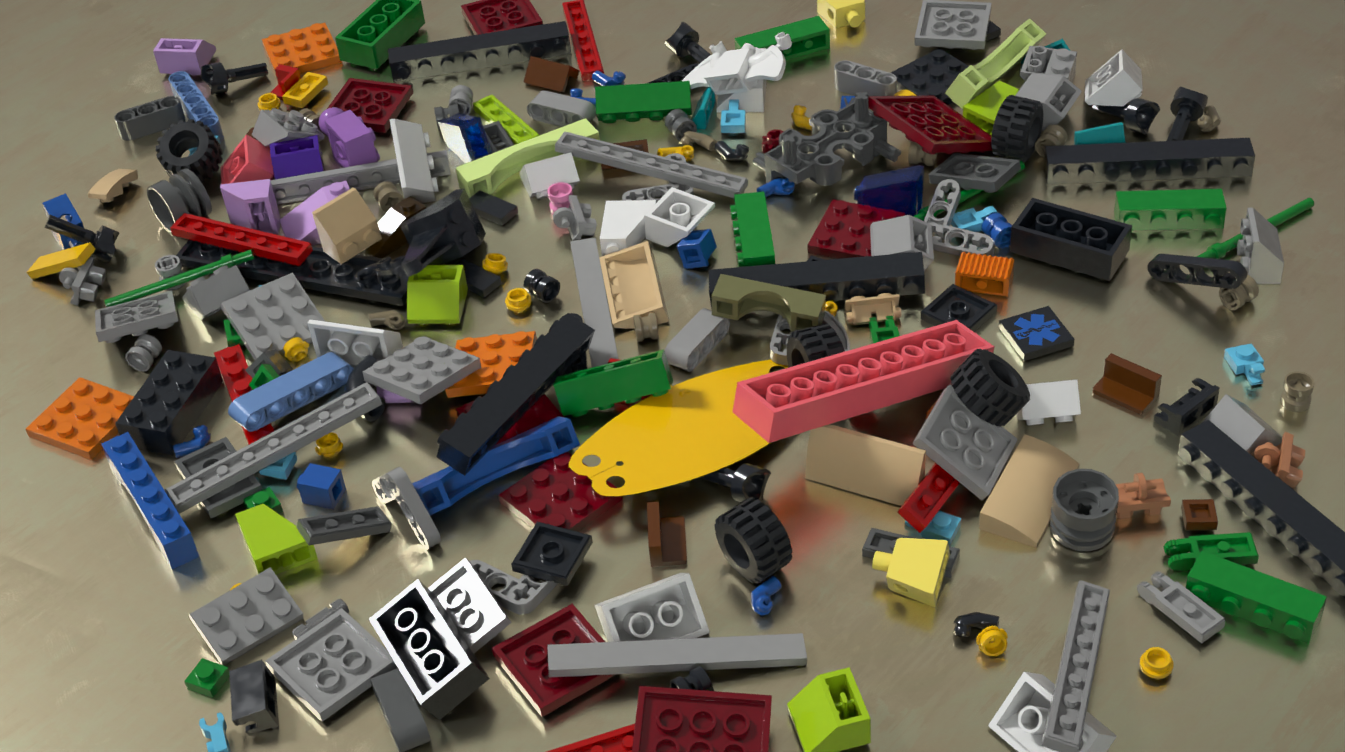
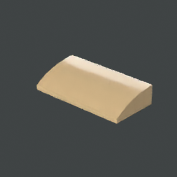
M648 241L599 257L614 328L634 329L633 315L645 317L649 313L654 312L657 325L669 322L655 257Z
M829 424L810 431L805 479L902 506L925 477L926 450Z
M1024 434L980 511L979 529L1037 548L1050 524L1053 487L1057 479L1063 474L1079 469V463L1060 449Z

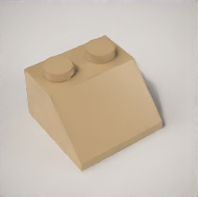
M354 187L312 212L323 251L340 264H343L382 239L377 219Z

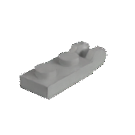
M1161 571L1151 575L1153 585H1150L1147 581H1142L1137 586L1138 593L1147 603L1153 604L1200 643L1209 639L1225 626L1223 616L1178 581L1174 582L1167 575L1165 576L1164 573H1161Z

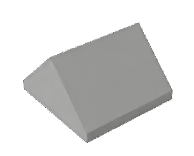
M1227 394L1203 421H1211L1253 457L1255 449L1260 445L1270 442L1277 446L1282 443V436L1246 404Z

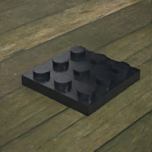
M938 48L891 73L897 78V89L899 91L910 90L916 96L934 95L949 105L953 101L945 92L957 76L969 66Z

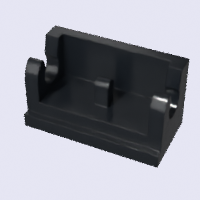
M1200 378L1194 379L1192 383L1200 387L1201 391L1190 388L1187 394L1172 405L1162 403L1158 406L1162 412L1154 415V422L1176 436H1181L1182 433L1205 418L1215 408L1220 387L1212 386Z
M261 659L229 671L233 723L238 726L250 721L256 722L245 727L246 734L260 732L271 727L273 729L279 727L275 677Z

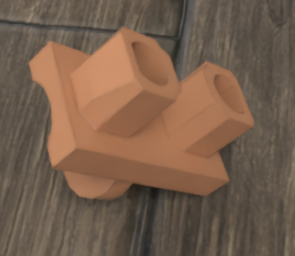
M1285 432L1281 444L1274 446L1272 443L1267 442L1258 446L1254 451V458L1289 487L1295 489L1302 480L1303 471L1298 469V467L1305 458V449L1293 445L1294 435Z
M1141 472L1134 474L1133 482L1115 484L1119 492L1116 514L1118 519L1130 518L1133 515V511L1144 510V513L1149 516L1158 515L1161 513L1162 507H1169L1171 504L1170 496L1165 490L1162 478L1146 480Z

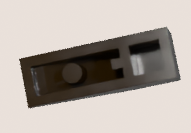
M412 196L392 206L378 222L382 239L360 252L359 255L384 258L406 245L408 241L400 224L426 209V206Z

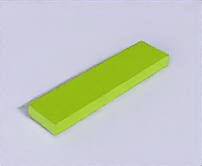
M489 95L473 103L474 111L489 124L496 121L501 123L514 145L540 136L494 95Z

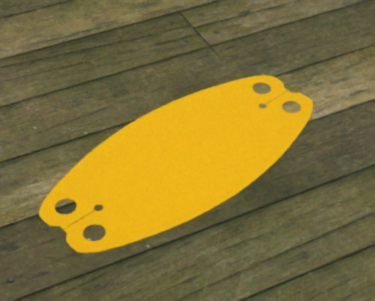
M772 360L757 361L721 369L673 385L666 394L657 397L651 395L606 423L575 451L569 461V467L578 475L590 478L592 480V488L601 496H626L683 483L734 464L770 444L732 412L737 382L770 373L769 370L774 366H781L785 369L789 367L774 363ZM682 389H688L691 391L690 394L685 393L682 396L679 395V392ZM588 455H595L601 459V462L595 467H588L582 463V460ZM618 461L624 463L622 466L616 465ZM619 476L625 480V484L620 488H611L606 484V481L610 477Z

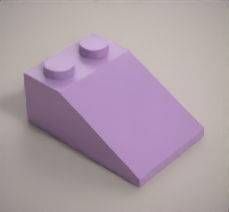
M347 181L335 182L322 187L281 218L279 221L285 237L310 242L312 246L321 244L312 212L348 191L350 188Z

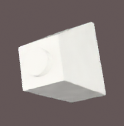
M656 200L606 201L600 234L602 256L640 244L646 238L644 215L656 204Z

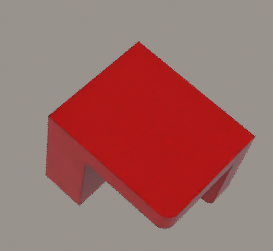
M279 64L275 68L278 85L270 93L276 94L283 101L282 96L301 79L299 68Z

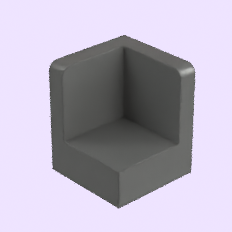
M275 349L263 352L246 369V372L253 378L262 364H270L277 374L281 376L292 371L293 368Z

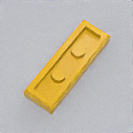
M89 242L40 256L26 273L31 279H36L61 272L64 268L82 266L94 253L95 248Z

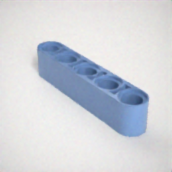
M184 71L171 74L168 79L173 96L180 98L186 117L194 119L195 122H203L214 135H219L220 142H222L224 136L219 118L190 75Z
M334 352L326 353L236 398L230 404L228 414L249 432L256 431L346 385L348 377L354 368Z

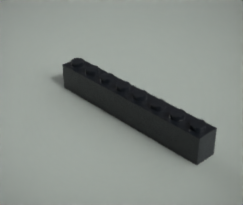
M566 21L388 49L393 82L526 62L530 60V56L545 59L572 54Z
M1250 138L1045 146L1044 170L1047 184L1252 176L1255 153Z
M922 252L709 270L711 309L712 293L720 274L826 295V302L850 300L855 296H864L865 298L877 297L883 293L899 294L900 296L925 294Z
M569 313L560 321L557 319L551 325L546 335L542 334L538 337L530 351L526 349L522 353L515 366L510 365L506 369L503 378L499 382L495 380L490 385L487 394L483 398L479 396L466 414L463 412L459 415L450 430L445 429L437 440L439 448L436 457L465 476L553 386L556 378L563 375L589 349L595 330Z
M1207 420L1182 433L1178 451L1181 459L1200 473L1206 481H1209L1220 490L1227 499H1230L1241 508L1248 517L1262 526L1270 536L1275 537L1291 554L1297 556L1310 567L1316 575H1319L1330 584L1338 594L1345 597V532L1211 421Z

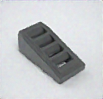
M499 121L477 128V139L489 154L514 145Z

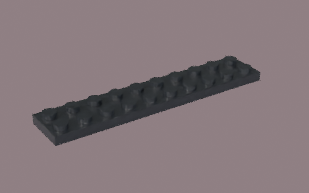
M188 240L176 256L179 257L182 267L196 269L219 261L225 255L232 254L233 256L242 252ZM312 247L313 251L300 266L255 255V259L236 265L244 278L271 282L293 273L305 289L404 306L407 301V282L409 278L407 274L402 277H396L394 274L383 278L382 275L374 273L361 278L360 282L354 281V275L368 265L379 262L382 258L357 254L343 264H340L325 253L323 248Z

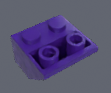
M317 135L270 144L275 180L325 171Z

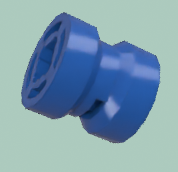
M993 213L986 217L981 228L983 233L990 236L993 244L998 248L1003 249L1010 246L1012 224L1008 223L1007 219L1000 213Z

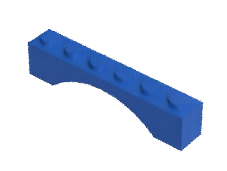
M558 416L493 446L465 476L449 466L412 484L429 515H432L452 506L468 493L496 478L525 466L554 458L580 446L571 420Z
M126 432L102 443L112 471L120 484L127 489L171 569L173 570L200 557L190 530L130 434Z

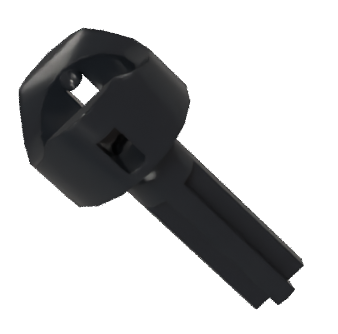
M681 22L676 32L665 41L666 46L679 57L691 55L701 63L711 55L698 44V32L685 22Z
M220 62L201 67L202 80L211 88V95L227 92L228 83L268 75L266 63L225 70Z
M1179 87L1176 90L1170 105V110L1176 118L1167 141L1184 139L1189 123L1202 117L1208 102L1207 95L1184 87Z
M1136 98L1129 105L1126 104L1125 106L1093 105L1092 107L1095 111L1123 118L1127 129L1145 135L1148 134L1151 123L1160 111L1157 103L1141 98Z
M49 215L44 227L83 244L90 242L95 248L91 257L107 263L110 262L115 253L114 243L120 234L118 231L103 225L99 231L94 233L91 230L53 215Z
M747 463L741 465L737 471L724 467L698 478L731 488V495L737 502L741 503L747 498H754L763 503L765 486L771 472L765 468Z

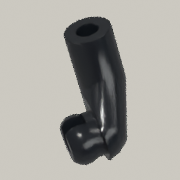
M718 141L715 144V150L725 160L743 161L748 157L749 147L744 144H738L736 149L730 148L724 141Z

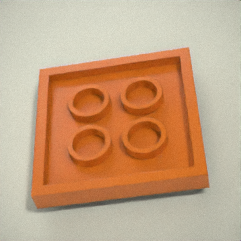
M315 23L310 27L293 29L287 33L274 34L262 39L263 47L275 75V68L279 64L299 68L301 74L342 63L337 46L326 23Z
M519 331L512 334H493L487 337H467L457 340L455 348L479 357L481 368L445 389L447 398L487 394L490 385L495 380L499 382L503 378L506 369L510 365L515 366L526 349L530 351L534 347L537 340L536 332Z
M79 377L26 428V432L31 438L92 460L103 449L102 443L111 440L118 434L115 423L134 396Z

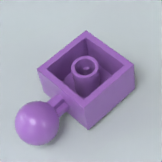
M336 107L328 108L322 112L319 117V127L329 137L333 158L341 168L374 163L380 160L379 153L374 147V141H376L375 134L370 127L367 128L360 116L357 117L351 110L344 112Z

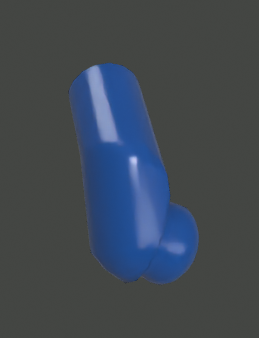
M595 71L592 75V80L601 86L625 84L626 75L620 71H615L613 77H608L600 71Z
M205 425L195 427L193 429L194 438L191 441L173 445L176 458L184 457L205 447L211 440V433H208V427Z
M771 576L751 592L752 609L759 615L770 613L773 607L771 596L782 588L780 581L776 577Z

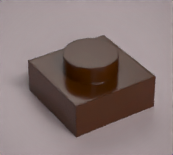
M1213 499L1182 500L1181 511L1185 530H1217L1218 518Z

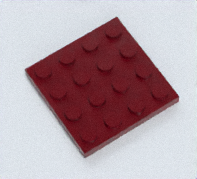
M934 95L868 96V108L873 111L875 116L885 119L889 122L891 128L903 132L908 140L918 143L922 146V150L928 154L935 155L936 153L943 152L947 154H952L953 152L969 153V151L984 153L985 151H992L991 135Z
M639 686L632 752H768L772 695Z

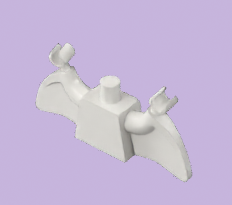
M784 32L778 33L775 36L777 45H771L754 55L756 52L755 47L749 43H745L741 49L727 51L722 41H720L716 46L713 44L709 47L712 55L695 67L682 81H690L691 89L711 87L716 95L748 92L751 90L755 80L778 81L782 78L786 66V59L780 50H786L791 47V38L789 34L785 35Z

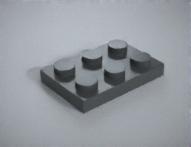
M953 153L928 175L931 184H939L943 180L952 179L964 190L979 189L992 193L998 191L1000 187L1019 172L1021 166L1020 160Z
M224 437L174 462L183 479H186L237 451L228 438ZM254 474L200 502L209 517L213 518L244 503V498L261 491L262 486Z

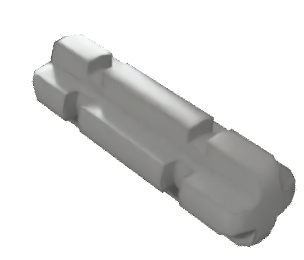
M337 599L329 605L331 608L325 607L306 620V625L300 624L292 631L295 640L342 608L349 613L347 604L342 599Z

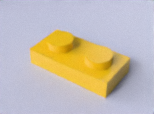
M307 72L282 96L284 104L304 108L328 85L327 76Z

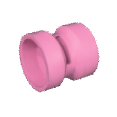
M558 182L552 184L548 188L547 193L551 201L549 205L550 212L553 215L561 207L569 208L570 202L568 198L569 195H573V191L568 183Z

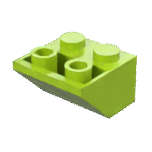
M427 265L419 273L409 276L407 282L408 324L460 323L468 291L463 265Z
M850 667L817 675L787 703L789 714L804 752H838L871 743V718Z

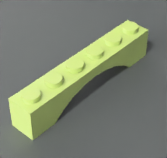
M1029 18L984 60L976 65H970L961 72L945 94L963 109L964 105L987 90L1020 63L1027 54L1029 47L1038 46L1046 33Z
M585 118L455 167L460 189H465L469 198L479 190L492 194L502 182L520 171L525 164L563 155V153L555 152V144L564 132L600 140L599 132ZM573 156V160H581V159H582V158H578V157H574V156Z

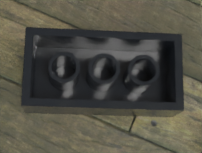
M1032 198L1011 227L1010 252L1110 281L1130 250L1132 225Z
M167 350L116 421L115 425L119 435L128 432L139 450L173 456L175 454L173 445L183 442L223 383L216 357Z
M420 580L414 581L369 618L420 705L437 719H442L490 679L437 596Z

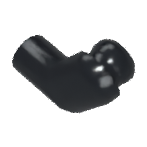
M980 612L957 616L953 622L955 624L953 632L957 636L969 637L971 635V627L985 629L989 626L998 627L1000 617Z

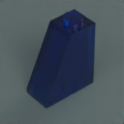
M458 113L438 122L446 145L465 163L492 154L480 117Z
M917 165L865 176L860 186L857 185L855 188L854 200L857 201V204L890 209L915 216L923 208L924 166Z

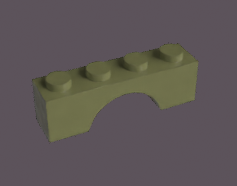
M720 274L712 293V315L739 320L747 313L766 310L775 312L785 318L789 324L790 331L793 332L821 325L825 316L826 295L724 274Z

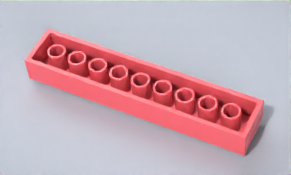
M954 320L737 382L732 412L768 443L775 442L945 389L951 384V375L975 350L985 349L993 353L995 346L958 320Z

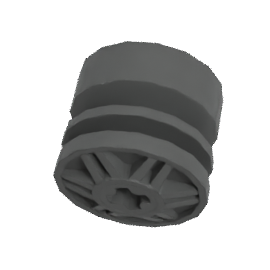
M183 169L178 174L171 175L169 182L161 180L147 188L150 206L160 223L169 232H171L170 227L184 213L206 217L212 212V205L205 187L189 169Z
M1075 469L1066 472L1057 479L1053 487L1050 530L1058 542L1075 551H1093L1102 548L1110 542L1115 532L1119 503V492L1114 481L1104 473L1093 469Z

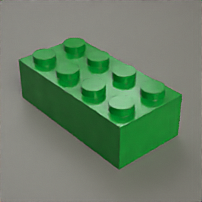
M376 0L335 37L340 60L371 69H378L389 58V48L401 47L425 24L421 1Z

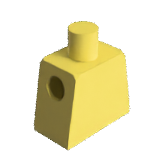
M817 0V12L834 27L839 28L850 25L855 28L865 20V0Z
M899 538L896 540L893 554L881 551L875 552L872 568L887 572V584L891 591L936 607L950 556L948 541Z

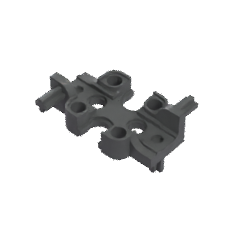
M857 92L855 93V101L839 111L825 109L813 114L812 118L809 119V125L812 126V136L802 135L798 131L789 128L779 135V146L765 154L757 152L756 158L753 159V164L765 170L766 183L776 178L785 179L787 177L790 182L798 184L810 177V180L828 186L842 179L844 159L833 153L837 149L845 148L851 152L852 157L861 162L862 166L868 164L874 157L880 154L896 162L898 156L901 155V150L887 143V121L875 116L869 110L868 93Z

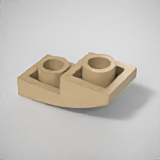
M117 169L106 174L90 189L88 198L99 199V202L114 201V197L123 194L122 187L129 186V182L138 180L137 170Z

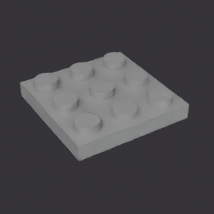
M923 0L915 34V46H935L949 49L969 48L971 50L984 49L992 3Z
M293 273L221 303L223 312L254 360L263 352L275 349L282 356L285 355L283 350L285 343L295 337L302 338L308 344L312 343L308 321L317 320L325 322Z
M172 290L95 310L96 335L99 342L105 341L106 343L116 342L121 339V336L129 334L139 336L147 333L148 329L155 327L159 329L169 328L174 325V322L178 321Z
M422 336L416 338L414 342L404 348L396 350L387 358L375 362L373 366L363 371L364 381L422 404L481 368L479 357Z
M950 384L943 390L912 444L919 449L926 450V455L983 500L990 494L1018 439L1002 426L992 425L972 413L962 403Z
M342 608L265 660L271 673L321 722L372 686L371 678L398 668L388 650Z

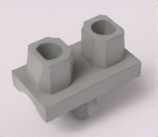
M569 195V208L561 207L554 212V224L559 228H568L572 241L581 240L582 235L594 236L597 223L595 219L590 218V204L579 203L577 195Z
M92 257L81 266L80 270L77 267L64 268L59 275L64 288L69 289L72 287L71 289L74 292L70 304L78 306L81 299L94 302L98 293V285H102L105 280L106 269L93 266L94 258Z

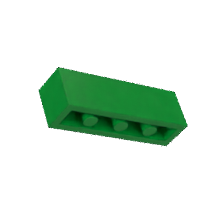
M820 16L734 38L735 50L741 49L745 43H749L759 49H767L771 45H777L775 36L778 33L784 32L785 35L789 34L792 41L791 47L786 50H780L786 60L830 49V29Z
M690 81L595 87L596 115L598 121L610 124L615 123L616 120L624 119L627 122H637L640 118L658 121L675 109L683 110L687 116L692 115Z
M1222 189L1116 191L1114 214L1116 221L1132 225V231L1224 229L1227 207Z
M764 191L734 194L735 205H730L731 220H735L732 221L733 234L736 236V252H741L737 253L738 267L775 264V252Z
M663 349L558 376L553 386L563 416L571 414L572 417H578L586 414L590 409L606 410L613 407L614 403L622 401L634 403L639 401L642 396L650 394L653 397L664 395L671 389L673 378Z
M1204 551L1200 552L1187 576L1186 588L1208 606L1308 644L1322 619L1327 599L1325 595Z

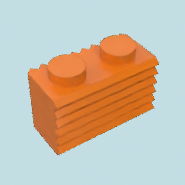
M962 252L955 272V285L969 292L1008 297L1014 276V259Z

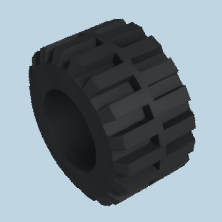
M1015 95L1006 97L997 112L993 125L991 144L994 155L1022 162L1028 161L1035 151V142L1040 137L1044 113L1040 101Z
M188 119V122L180 120L177 125L174 123L169 125L170 129H165L162 132L163 136L158 138L157 142L159 145L155 149L158 153L156 154L157 159L169 177L173 174H178L183 169H189L199 178L201 183L205 182L204 179L207 177L209 179L214 176L212 173L214 171L217 172L220 168L218 164L222 163L223 158L221 155H223V151L210 128L201 121L195 122L194 119ZM198 147L192 155L181 158L188 149Z
M828 324L791 332L788 337V367L845 352L836 331Z
M985 349L975 350L950 378L952 387L962 403L977 417L992 425L1005 426L1030 400V392L1020 374L1000 356Z
M747 498L716 518V524H714L715 534L724 556L730 565L748 581L760 583L792 560V547L783 524L774 512L760 500Z

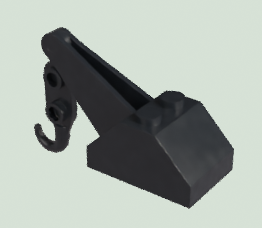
M456 189L400 224L410 245L405 257L400 256L394 260L391 257H387L377 263L368 265L354 275V281L360 282L361 278L374 273L382 275L383 278L394 274L396 277H402L406 274L407 276H412L422 271L427 265H443L463 257L481 245L486 232L465 189Z

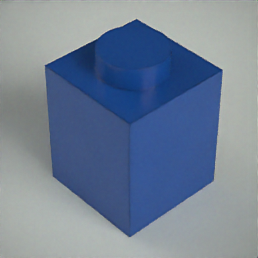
M310 463L297 480V489L304 504L334 510L346 491L341 469Z

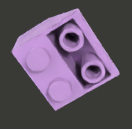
M161 38L153 52L160 73L173 74L178 71H184L195 76L201 75V67L210 62L216 51V46L204 40Z
M270 179L220 184L231 224L279 235V220L281 218Z

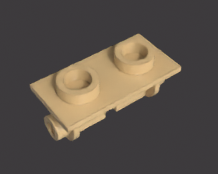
M883 293L877 297L865 298L864 296H855L850 300H845L844 313L846 314L847 323H852V325L869 324V318H872L871 314H876L878 322H885L886 316L891 315L894 321H896V318H901V308L898 307L900 295Z

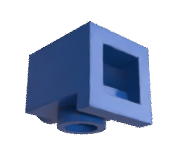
M711 229L692 231L677 245L684 269L708 266V259L717 248Z

